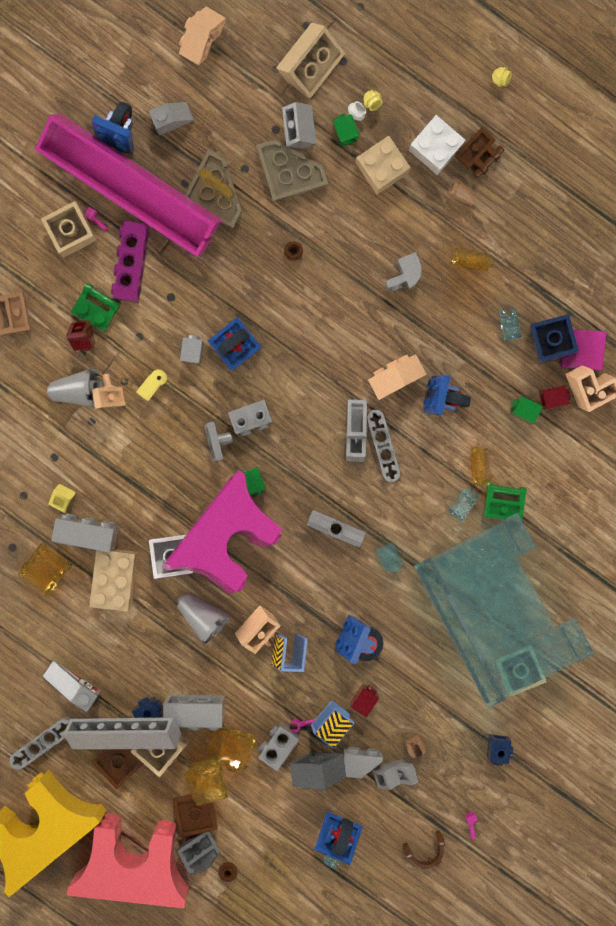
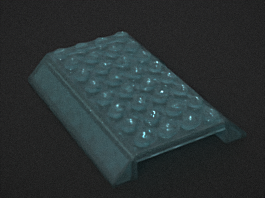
M518 513L502 520L499 524L414 565L488 708L567 666L578 663L595 654L575 618L556 627L550 619L518 560V557L536 548Z

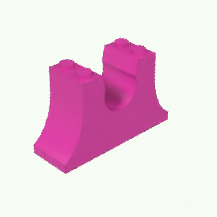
M239 470L227 481L162 567L167 571L176 569L190 570L207 577L228 594L240 592L247 583L245 579L248 575L240 565L234 563L227 554L229 538L233 534L243 535L252 544L264 548L272 544L275 545L279 541L282 528L263 514L255 505L246 487L245 474Z

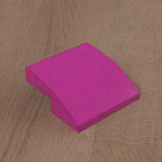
M573 330L579 352L577 355L561 359V368L576 369L583 365L596 371H602L606 332Z

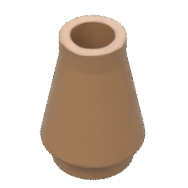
M454 181L447 192L450 199L472 206L477 199V196L461 182Z

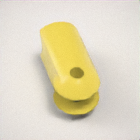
M154 370L136 392L149 401L157 389L166 383V373L162 370Z

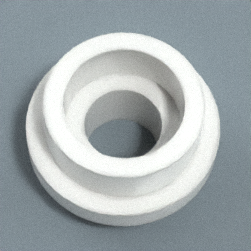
M356 101L348 106L349 114H352L354 120L361 121L364 119L366 108L362 103Z

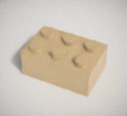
M118 549L111 552L96 550L89 607L125 612L132 608L138 552Z

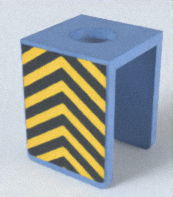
M275 633L271 666L282 672H304L308 639L300 634H295L292 663H285L287 637Z
M331 700L311 724L314 735L334 749L353 726L354 721L349 718V712Z

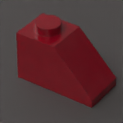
M91 321L71 323L66 337L73 350H80V352L91 350L95 344Z

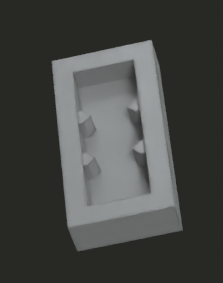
M215 423L204 424L212 461L222 460L223 455L220 446L233 443L231 433L217 435Z

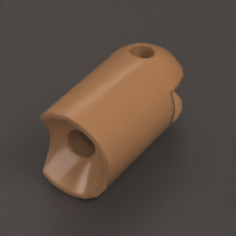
M419 735L405 740L407 751L412 758L425 754L426 748Z

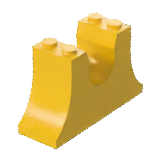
M47 770L44 774L42 772L38 773L27 785L29 788L24 793L30 806L39 815V824L27 825L21 822L15 812L4 806L0 809V860L5 871L6 883L4 892L8 897L97 826L107 811L102 804L87 803L73 796L60 784L50 770Z

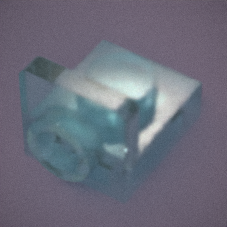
M393 542L375 550L385 572L390 571V573H394L401 569L400 566L403 565V562Z

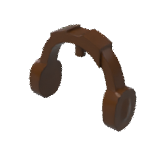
M440 830L435 832L439 843V852L433 860L431 857L427 858L428 862L417 860L412 854L408 843H404V852L408 860L411 859L421 869H430L439 865L442 862L443 847L445 846L444 837Z

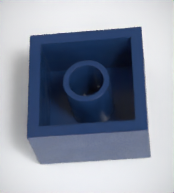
M569 314L530 324L529 329L539 365L578 354L579 349Z

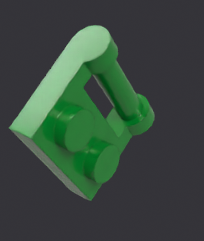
M87 283L71 313L84 321L90 320L91 325L105 332L120 308L121 302L109 298L94 289L93 285ZM91 295L110 306L109 312L88 301V296Z
M488 482L483 516L522 522L527 489L525 487L498 486ZM493 493L518 496V502L493 498Z

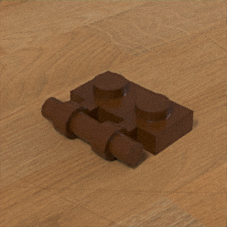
M481 127L455 155V158L468 170L475 165L477 170L473 175L479 179L482 174L485 175L489 171V167L501 158L500 155L505 150L500 145L496 149L491 147L495 139ZM486 152L489 157L482 162L479 158Z

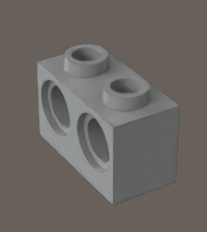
M282 722L278 726H273L269 732L270 738L268 741H263L258 748V758L276 771L279 770L299 741V734L291 732L292 729ZM280 734H286L288 736V739L286 741H280L278 739V736ZM275 750L277 755L271 757L267 754V751Z

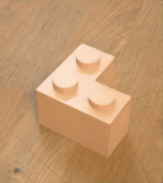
M207 6L201 11H197L192 18L189 17L185 23L186 32L179 42L181 46L179 54L200 65L207 59L212 42L221 35L226 18Z
M416 354L411 357L405 355L387 364L388 369L384 370L382 367L373 372L374 377L368 379L378 400L427 374Z
M583 365L566 373L579 408L590 412L616 398V377L606 373L595 377L593 369Z

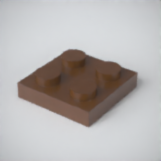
M103 749L91 760V763L116 789L144 765L143 762L131 753L132 749Z
M211 790L173 798L180 837L218 830Z

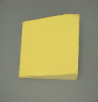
M59 484L53 490L48 505L66 513L76 492Z

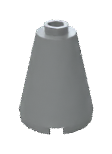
M88 369L52 381L47 387V394L53 401L95 407L92 389L101 388L103 381H99L98 376L101 375L97 369Z
M184 593L177 600L179 603L177 608L204 645L213 640L211 636H214L216 633L219 634L229 621L230 615L227 612L192 593L187 595Z

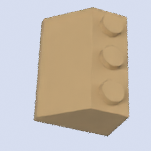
M311 23L276 69L288 83L310 99L343 58L345 52L325 26Z

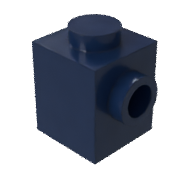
M147 696L138 702L139 705L132 710L135 718H160L163 714V705L154 696L150 699Z
M489 734L487 758L493 765L502 766L503 763L509 764L510 758L513 757L512 741L508 736Z

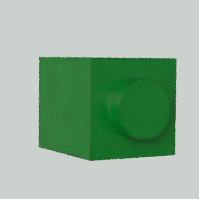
M341 114L333 120V129L340 148L359 140V134L352 114Z
M521 396L514 399L511 403L510 409L512 411L510 415L529 424H534L543 406Z
M258 467L244 472L249 495L257 497L263 494V489L267 487Z

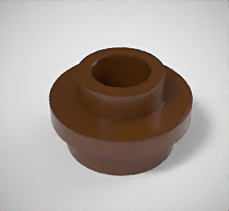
M291 241L286 244L284 254L291 261L299 260L303 255V247L300 243ZM292 248L297 249V253L295 255L290 253V250Z
M231 862L223 863L218 871L220 879L225 882L233 881L238 873L237 867ZM229 870L231 874L226 875L224 872Z

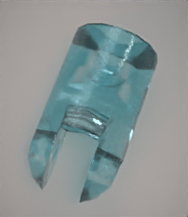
M510 306L511 317H506L504 308L499 312L504 341L522 337L517 311L513 306Z
M471 487L465 488L448 512L460 521H463L478 501V492H473Z

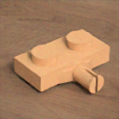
M110 374L101 375L104 386L92 389L95 409L125 406L123 388L111 385Z

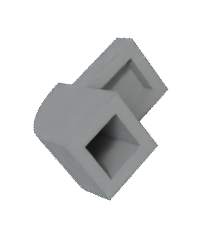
M416 252L397 260L396 263L401 275L385 281L384 284L387 291L391 289L393 292L403 288V284H405L408 291L419 281L422 269Z
M407 759L395 760L372 770L378 789L391 790L400 784L414 785L418 783L416 770L413 764L407 762Z

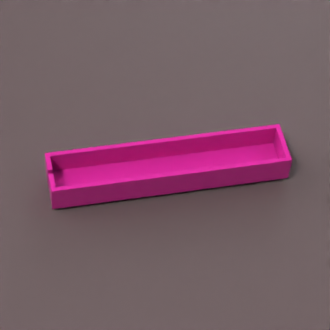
M61 113L49 116L34 150L198 257L205 253L212 240L211 236L216 233L222 222L220 218Z

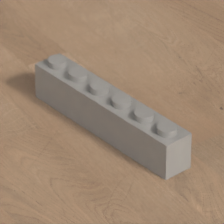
M174 718L70 719L63 735L72 749H176L181 731Z

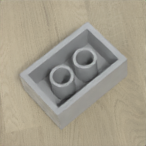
M66 513L62 517L55 518L51 542L111 552L116 549L120 526H115L116 522L106 520L99 523L96 522V518L91 517L78 519V515Z
M168 695L163 703V718H174L179 729L180 727H188V730H199V727L207 728V730H218L222 728L225 719V695Z

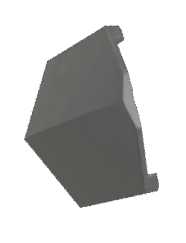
M210 832L196 834L188 838L176 850L187 874L204 872L212 865L214 859L220 853Z

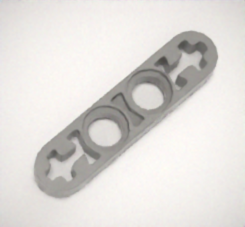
M372 410L367 415V423L382 476L386 481L394 482L398 480L400 470L385 417L381 411ZM373 413H376L377 416L380 415L381 419L378 420L379 426L383 424L384 428H378L373 431L372 427H376L375 422L370 420L373 417ZM382 431L386 434L384 442H378L375 439L377 432ZM386 449L391 452V458L387 461L383 460L380 455ZM394 461V465H390L393 471L396 470L393 479L390 476H386L389 470L388 466L383 468V463L387 464Z
M64 717L15 751L9 759L11 767L16 770L24 768L65 738L63 735L65 729L60 734L57 730L63 726V723H69L71 718ZM52 733L55 736V741L52 743L47 742L45 735ZM30 745H38L40 750L39 753H32L30 751ZM26 753L27 756L21 762L16 763L17 757L20 758Z

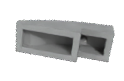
M348 400L346 461L365 462L367 400Z

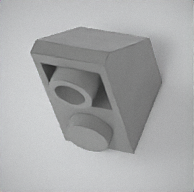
M353 746L348 747V749L344 748L343 756L346 777L363 778L383 761L382 752H379L377 749L369 748L365 751Z

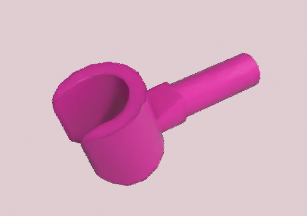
M88 207L85 212L86 218L96 223L105 232L108 228L95 218L98 212Z
M293 719L290 724L296 723L298 728H293L291 732L296 733L301 727L311 725L315 719L307 721Z
M473 811L466 814L465 818L470 828L471 839L475 840L473 824L477 823L478 819Z

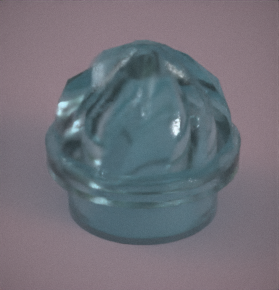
M323 855V864L335 870L338 865L340 866V861Z

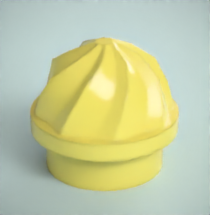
M506 67L496 69L492 73L493 82L498 87H507L512 71H509Z
M373 90L366 92L363 98L364 106L369 108L370 111L378 109L383 103L381 94Z

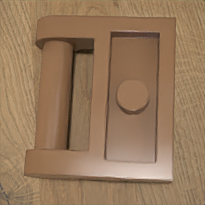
M24 292L0 296V337L30 331L31 325ZM4 302L10 326L9 328H5L1 308V303Z

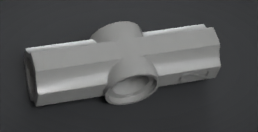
M312 510L306 524L357 547H360L366 532L315 510ZM336 523L340 524L341 531L337 534L332 533L331 526Z

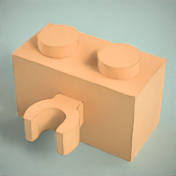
M259 606L235 632V635L243 647L256 654L264 644L269 647L271 646L269 638H275V632L281 625L272 613Z

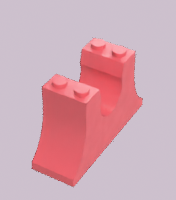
M113 813L104 814L101 822L94 829L90 860L84 868L76 872L68 887L67 895L184 908L189 884L182 878L175 859L177 823L167 819L158 821L148 846L149 850L137 855L126 851L121 844V817Z

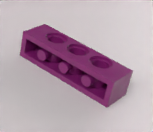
M124 221V225L120 227L119 237L122 239L121 245L117 246L116 253L119 260L118 264L114 266L116 280L111 286V295L118 301L139 304L150 227L147 224ZM131 239H136V246L128 247V242ZM134 258V264L127 267L125 265L126 260ZM125 277H131V283L128 286H124L122 283Z

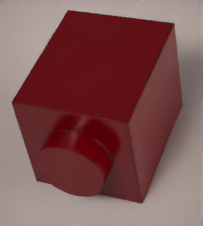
M566 385L539 391L543 410L568 405L569 400H571L570 391L566 389Z
M362 684L350 701V707L367 718L379 700L378 691L371 685L366 687Z

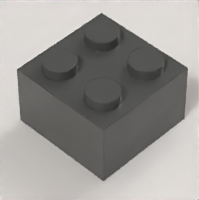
M310 752L290 763L293 787H301L302 790L317 788V791H325L329 789V786L339 783V780L346 777L343 753Z

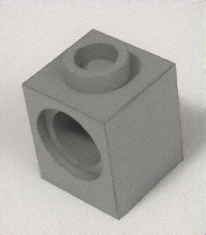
M188 335V338H183L181 362L201 365L204 342L199 340V336Z

